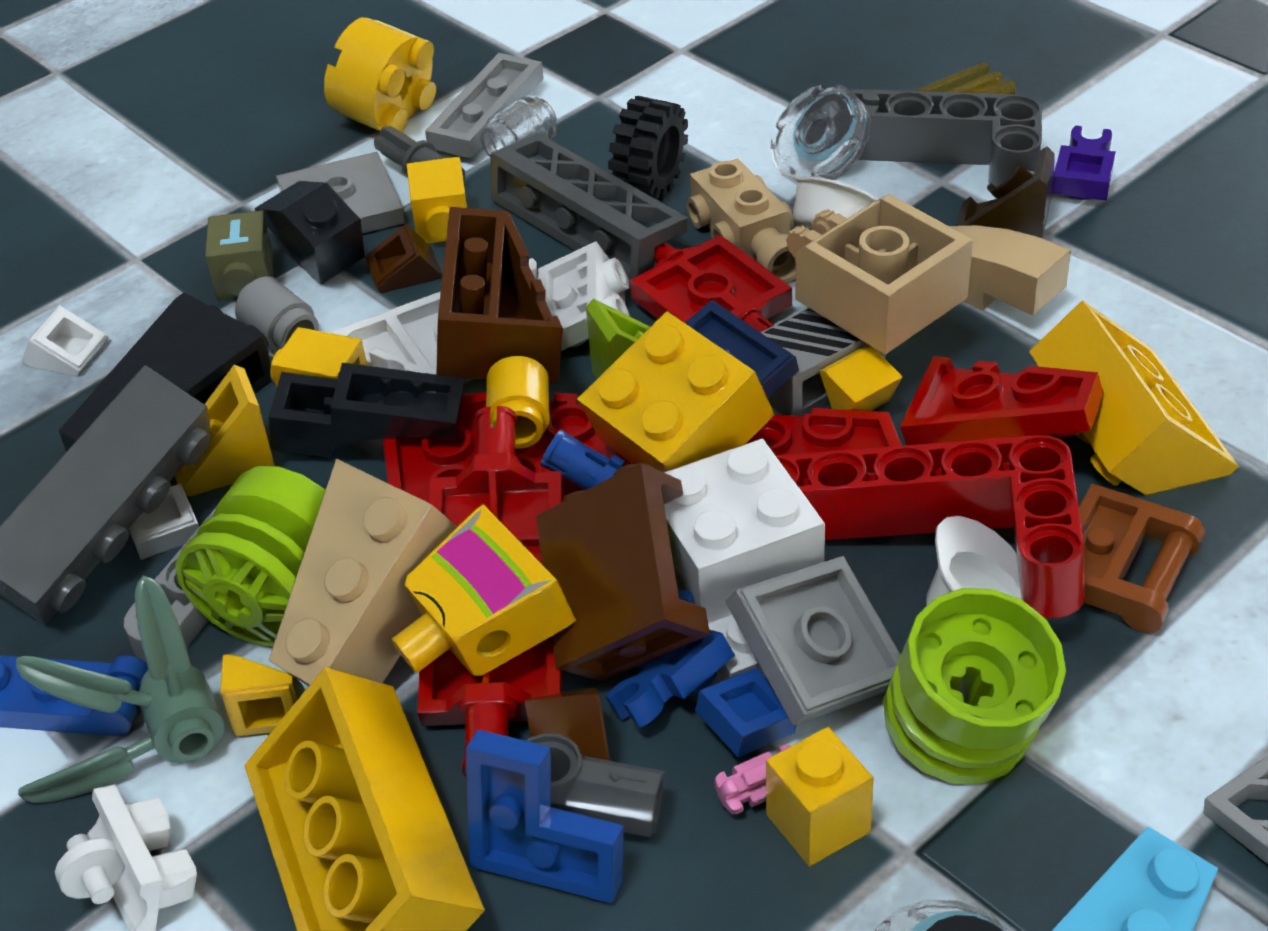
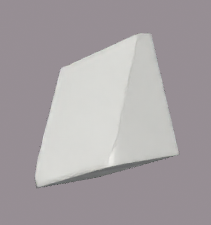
M59 305L28 341L22 363L38 369L78 376L106 343L109 336Z

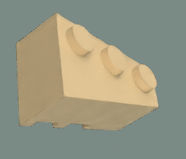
M336 459L268 661L285 672L292 674L307 686L313 682L324 667L383 683L401 655L391 639L422 616L404 586L406 577L457 526L432 504Z

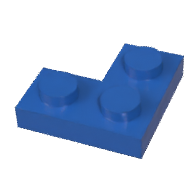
M477 730L466 747L469 867L613 903L622 885L624 825L551 807L550 746Z

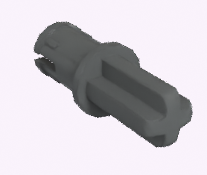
M392 126L383 127L380 135L374 139L375 149L400 165L403 174L407 178L406 163L444 159V157L436 152L433 144L425 140L416 142ZM461 167V168H462V175H463V182H464V180H465V170L463 169V167Z

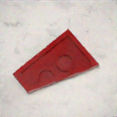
M933 356L900 425V429L906 445L1034 435L1067 437L1079 432L1091 431L1104 391L1098 372L1031 366L1018 374L1000 373L997 362L977 361L972 366L973 370L954 368L951 358Z

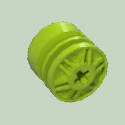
M256 466L242 473L219 502L213 517L203 522L196 536L190 539L181 550L175 563L178 583L189 601L210 622L230 635L255 645L273 647L326 489L302 474L279 466Z
M961 588L936 597L916 616L883 699L886 729L897 749L923 773L951 784H983L1008 774L1026 755L1031 742L1038 734L1040 725L1047 719L1059 698L1066 674L1062 644L1048 621L1022 599L986 588Z

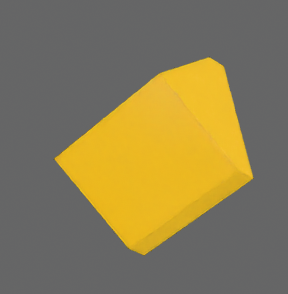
M866 345L819 370L832 409L872 411L890 401L903 378L870 345Z

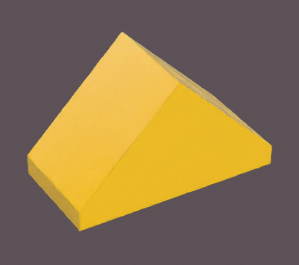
M233 365L204 404L208 409L211 429V442L207 450L194 465L188 466L184 464L175 474L177 484L182 485L185 494L188 496H195L234 484L242 473L256 466H275L260 407L245 369Z

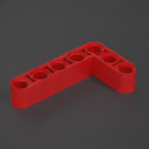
M1034 435L775 455L824 521L825 540L935 533L936 527L946 517L954 516L976 520L990 529L1014 527L1021 599L1040 615L1047 618L1068 616L1078 611L1084 603V540L1072 457L1068 445L1058 438Z

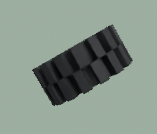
M638 95L635 96V99L631 98L627 102V109L622 108L619 114L620 125L615 124L612 132L616 135L615 143L610 142L609 152L613 153V157L608 161V170H613L611 174L654 199L665 198L667 191H671L674 187L673 178L678 179L681 170L678 166L680 161L684 162L686 153L682 152L683 146L688 144V135L684 134V131L688 128V119H684L685 109L676 103Z

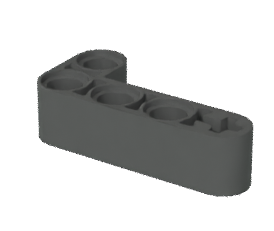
M852 89L838 94L853 100L859 109L860 115L857 134L850 146L839 155L842 158L870 161L989 165L988 183H992L995 187L1004 183L1014 173L1019 164H1022L1028 171L1034 172L1038 152L1041 150L1042 107L1036 99L1018 94ZM832 104L833 122L839 117L840 113H843L839 104Z

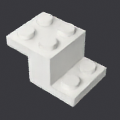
M760 439L664 472L681 480L684 493L681 497L664 504L677 589L691 592L695 605L706 608L709 629L723 633L735 656L718 670L724 680L757 668L766 677L725 601L737 589L824 562V521L766 442Z

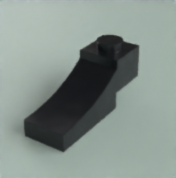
M342 363L338 379L281 372L269 414L271 450L332 457L334 448L367 440L401 437L456 440L464 399L465 378Z

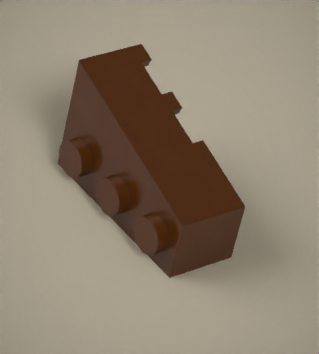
M450 207L438 311L436 375L465 379H487L489 369L499 360L511 356H524L542 364L548 373L549 383L558 384L563 327L558 316H552L545 301L546 290L541 279L535 280L529 267V254L509 211Z

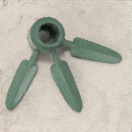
M142 576L137 582L135 589L138 628L148 666V671L141 680L139 691L131 690V683L125 679L35 656L16 658V668L23 679L38 689L70 703L106 713H114L119 710L122 702L139 705L150 736L126 748L113 747L80 763L20 787L18 795L23 800L33 804L55 802L92 792L95 788L110 785L129 776L133 772L134 764L132 759L153 749L168 761L182 763L206 756L221 742L225 733L223 717L205 675L190 664L184 638L172 606L160 584L154 579Z

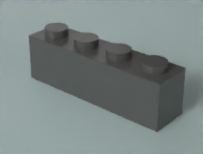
M145 365L0 526V595L44 626L57 611L63 614L70 610L85 590V579L100 561L108 563L122 550L129 537L128 529L143 512L147 514L152 513L161 505L170 490L171 483L169 481L184 464L192 466L203 456L211 442L207 406Z

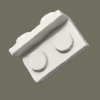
M597 241L538 268V279H541L546 290L545 301L552 316H558L563 327L561 351L569 347L580 346L589 339L586 307L593 298L630 316L625 305V290L629 289L627 274L619 260L616 258L609 259Z

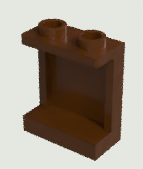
M629 464L616 470L613 477L587 490L570 493L563 498L562 503L536 515L542 565L558 581L576 619L570 626L552 636L556 669L603 682L710 635L706 608L681 600L678 595L664 504L684 494L680 479L656 470L648 464Z

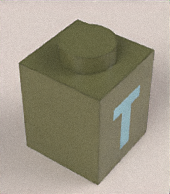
M263 210L208 217L205 257L217 301L236 299L241 290L255 279L265 276L273 277L274 253Z

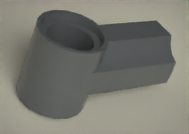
M543 733L526 740L551 747L552 808L624 825L623 832L646 837H651L652 833L655 834L665 785V771L583 756L573 741L559 734Z

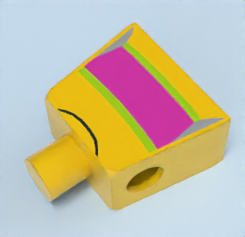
M483 504L469 515L407 575L404 586L422 616L394 636L391 641L415 673L420 672L450 649L472 675L483 676L567 628L576 619L556 578Z

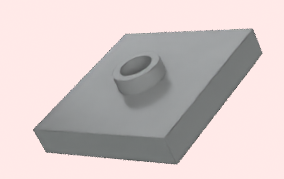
M378 151L276 176L280 192L298 181L328 183L359 216L362 234L405 223L403 207Z
M844 556L737 589L725 601L793 726L886 692L900 653Z

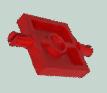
M721 235L698 246L682 250L673 248L667 242L655 247L654 261L657 265L653 269L630 280L631 298L657 319L668 311L685 323L708 302L714 300L759 332H762L774 326L768 320L770 317L792 306V287Z

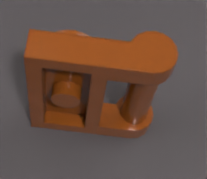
M1092 483L1079 505L1084 540V603L1121 615L1131 628L1139 632L1154 633L1160 630L1169 612L1166 599L1187 556L1197 553L1206 535L1205 528L1197 518L1189 514ZM1147 535L1159 539L1162 547L1143 585L1139 586L1123 579Z

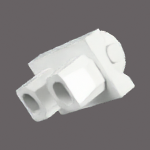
M115 784L93 789L92 800L99 813L98 820L88 832V835L78 834L67 842L68 851L58 861L55 869L57 883L66 896L76 899L90 897L94 904L106 903L113 897L129 931H156L159 909L193 898L197 876L196 867L186 849L151 856L149 851L168 847L171 830L169 816L160 798L125 805Z

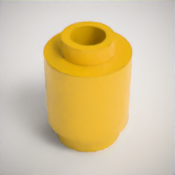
M511 356L499 360L489 369L486 381V407L491 406V424L496 427L497 406L509 407L517 415L515 449L534 445L540 440L549 425L548 373L538 361L524 356Z

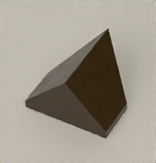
M1047 146L1038 152L1034 172L1028 171L1022 164H1019L1014 173L997 187L992 183L987 185V190L996 199L977 203L970 196L964 200L956 226L977 225L1009 229L1043 239L1052 199L1055 153Z

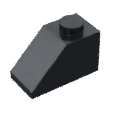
M298 181L255 208V211H264L267 227L320 285L365 257L361 219L328 183Z

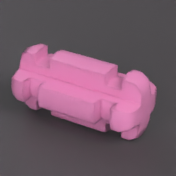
M786 744L781 745L777 748V753L791 746ZM770 751L732 768L733 775L727 777L724 771L715 777L714 784L717 796L722 806L731 814L737 815L743 812L742 804L745 802H749L751 808L766 802L765 760L772 757Z

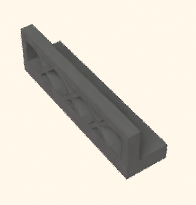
M540 133L491 152L492 201L575 251L597 241L609 259L616 258L622 264L629 284L631 279L654 268L656 246L687 232L688 217ZM536 155H540L541 157H543V158H545V159H547V160H542V159H528V158H531V157L536 156ZM563 178H578L583 181L565 180ZM599 199L618 200L620 202H603ZM637 221H650L657 224L647 228Z

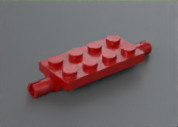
M491 406L481 408L475 416V425L477 426L476 454L469 460V465L456 477L430 478L429 503L457 527L484 504L542 564L536 515L562 503L564 498L562 472H534L521 465L519 459L515 456V428L517 426L515 411L509 407L497 406V424L495 427V425L491 424ZM552 636L483 676L472 675L450 649L419 672L417 714L421 726L465 724L464 761L462 762V774L467 777L466 747L477 730L508 736L509 722L528 721L524 699L563 693V670L556 669Z

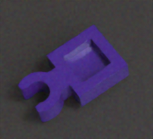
M1076 125L1072 128L1069 146L1061 145L1054 171L1052 194L1066 195L1078 200L1098 199L1107 201L1116 151H1110L1112 142V131L1110 129H1103L1102 136L1098 139H1087L1082 136V126Z

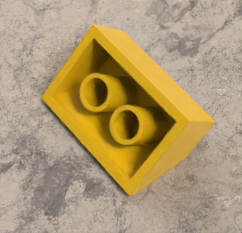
M1082 300L1029 351L1039 367L1098 372L1104 395L1091 431L1079 432L1075 435L1092 446L1095 454L1090 457V461L1096 470L1111 484L1117 486L1123 481L1144 495H1150L1229 476L1239 468L1233 457L1154 350Z

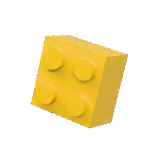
M668 311L577 398L602 442L631 464H648L663 473L745 445L775 415L753 369Z

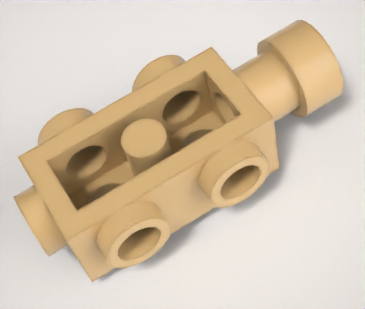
M738 158L731 161H720L713 164L710 168L691 173V197L686 200V208L693 226L697 229L707 226L711 231V238L718 235L723 236L786 284L795 280L796 258H793V255L789 252L787 241L785 240L789 235V231L795 228L793 214L788 204L780 201L766 187L763 179L759 175H754Z

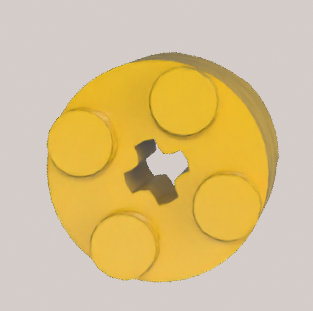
M363 17L352 22L342 32L334 48L341 50L336 67L327 64L324 77V94L328 106L341 115L380 132L385 126H392L403 132L408 118L418 109L427 110L436 95V85L431 81L432 58L434 54L432 42L381 21Z

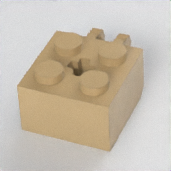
M891 194L879 198L849 218L839 213L836 215L834 210L830 211L827 209L825 211L824 209L815 215V219L811 223L813 230L810 231L808 227L805 228L803 225L797 226L789 231V235L785 239L789 252H791L793 258H796L795 300L885 355L968 298L973 239Z

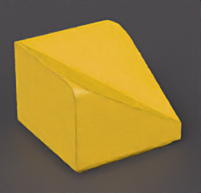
M223 655L220 692L234 735L239 737L271 733L304 693V685L292 674L236 655Z

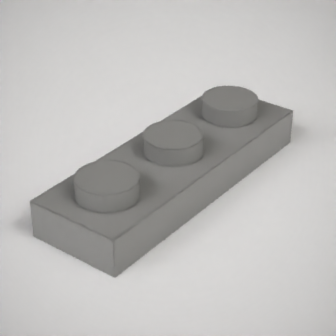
M498 53L425 130L426 141L433 144L435 150L447 152L458 157L473 158L544 79L542 62Z

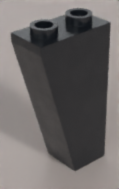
M185 292L173 300L61 427L59 433L66 452L145 365L203 404L207 402L233 365L245 369L253 392L256 394L272 382L270 374L271 360L269 356L270 345L267 338L255 326L246 325L223 313L215 305H207Z

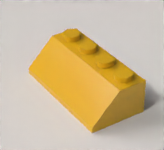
M324 667L244 765L297 931H467L485 909L394 687Z

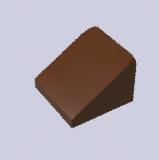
M408 224L400 227L365 256L376 289L381 293L431 282L443 275L431 246Z
M596 687L524 699L530 737L543 733L559 734L573 741L578 746L581 755L610 761L600 696Z

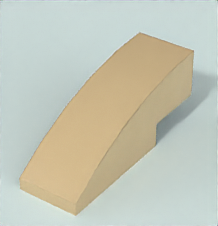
M977 225L949 226L973 239L968 298L963 302L983 311L993 301L999 299L1033 316L1067 287L1071 249L1040 237L1009 229Z

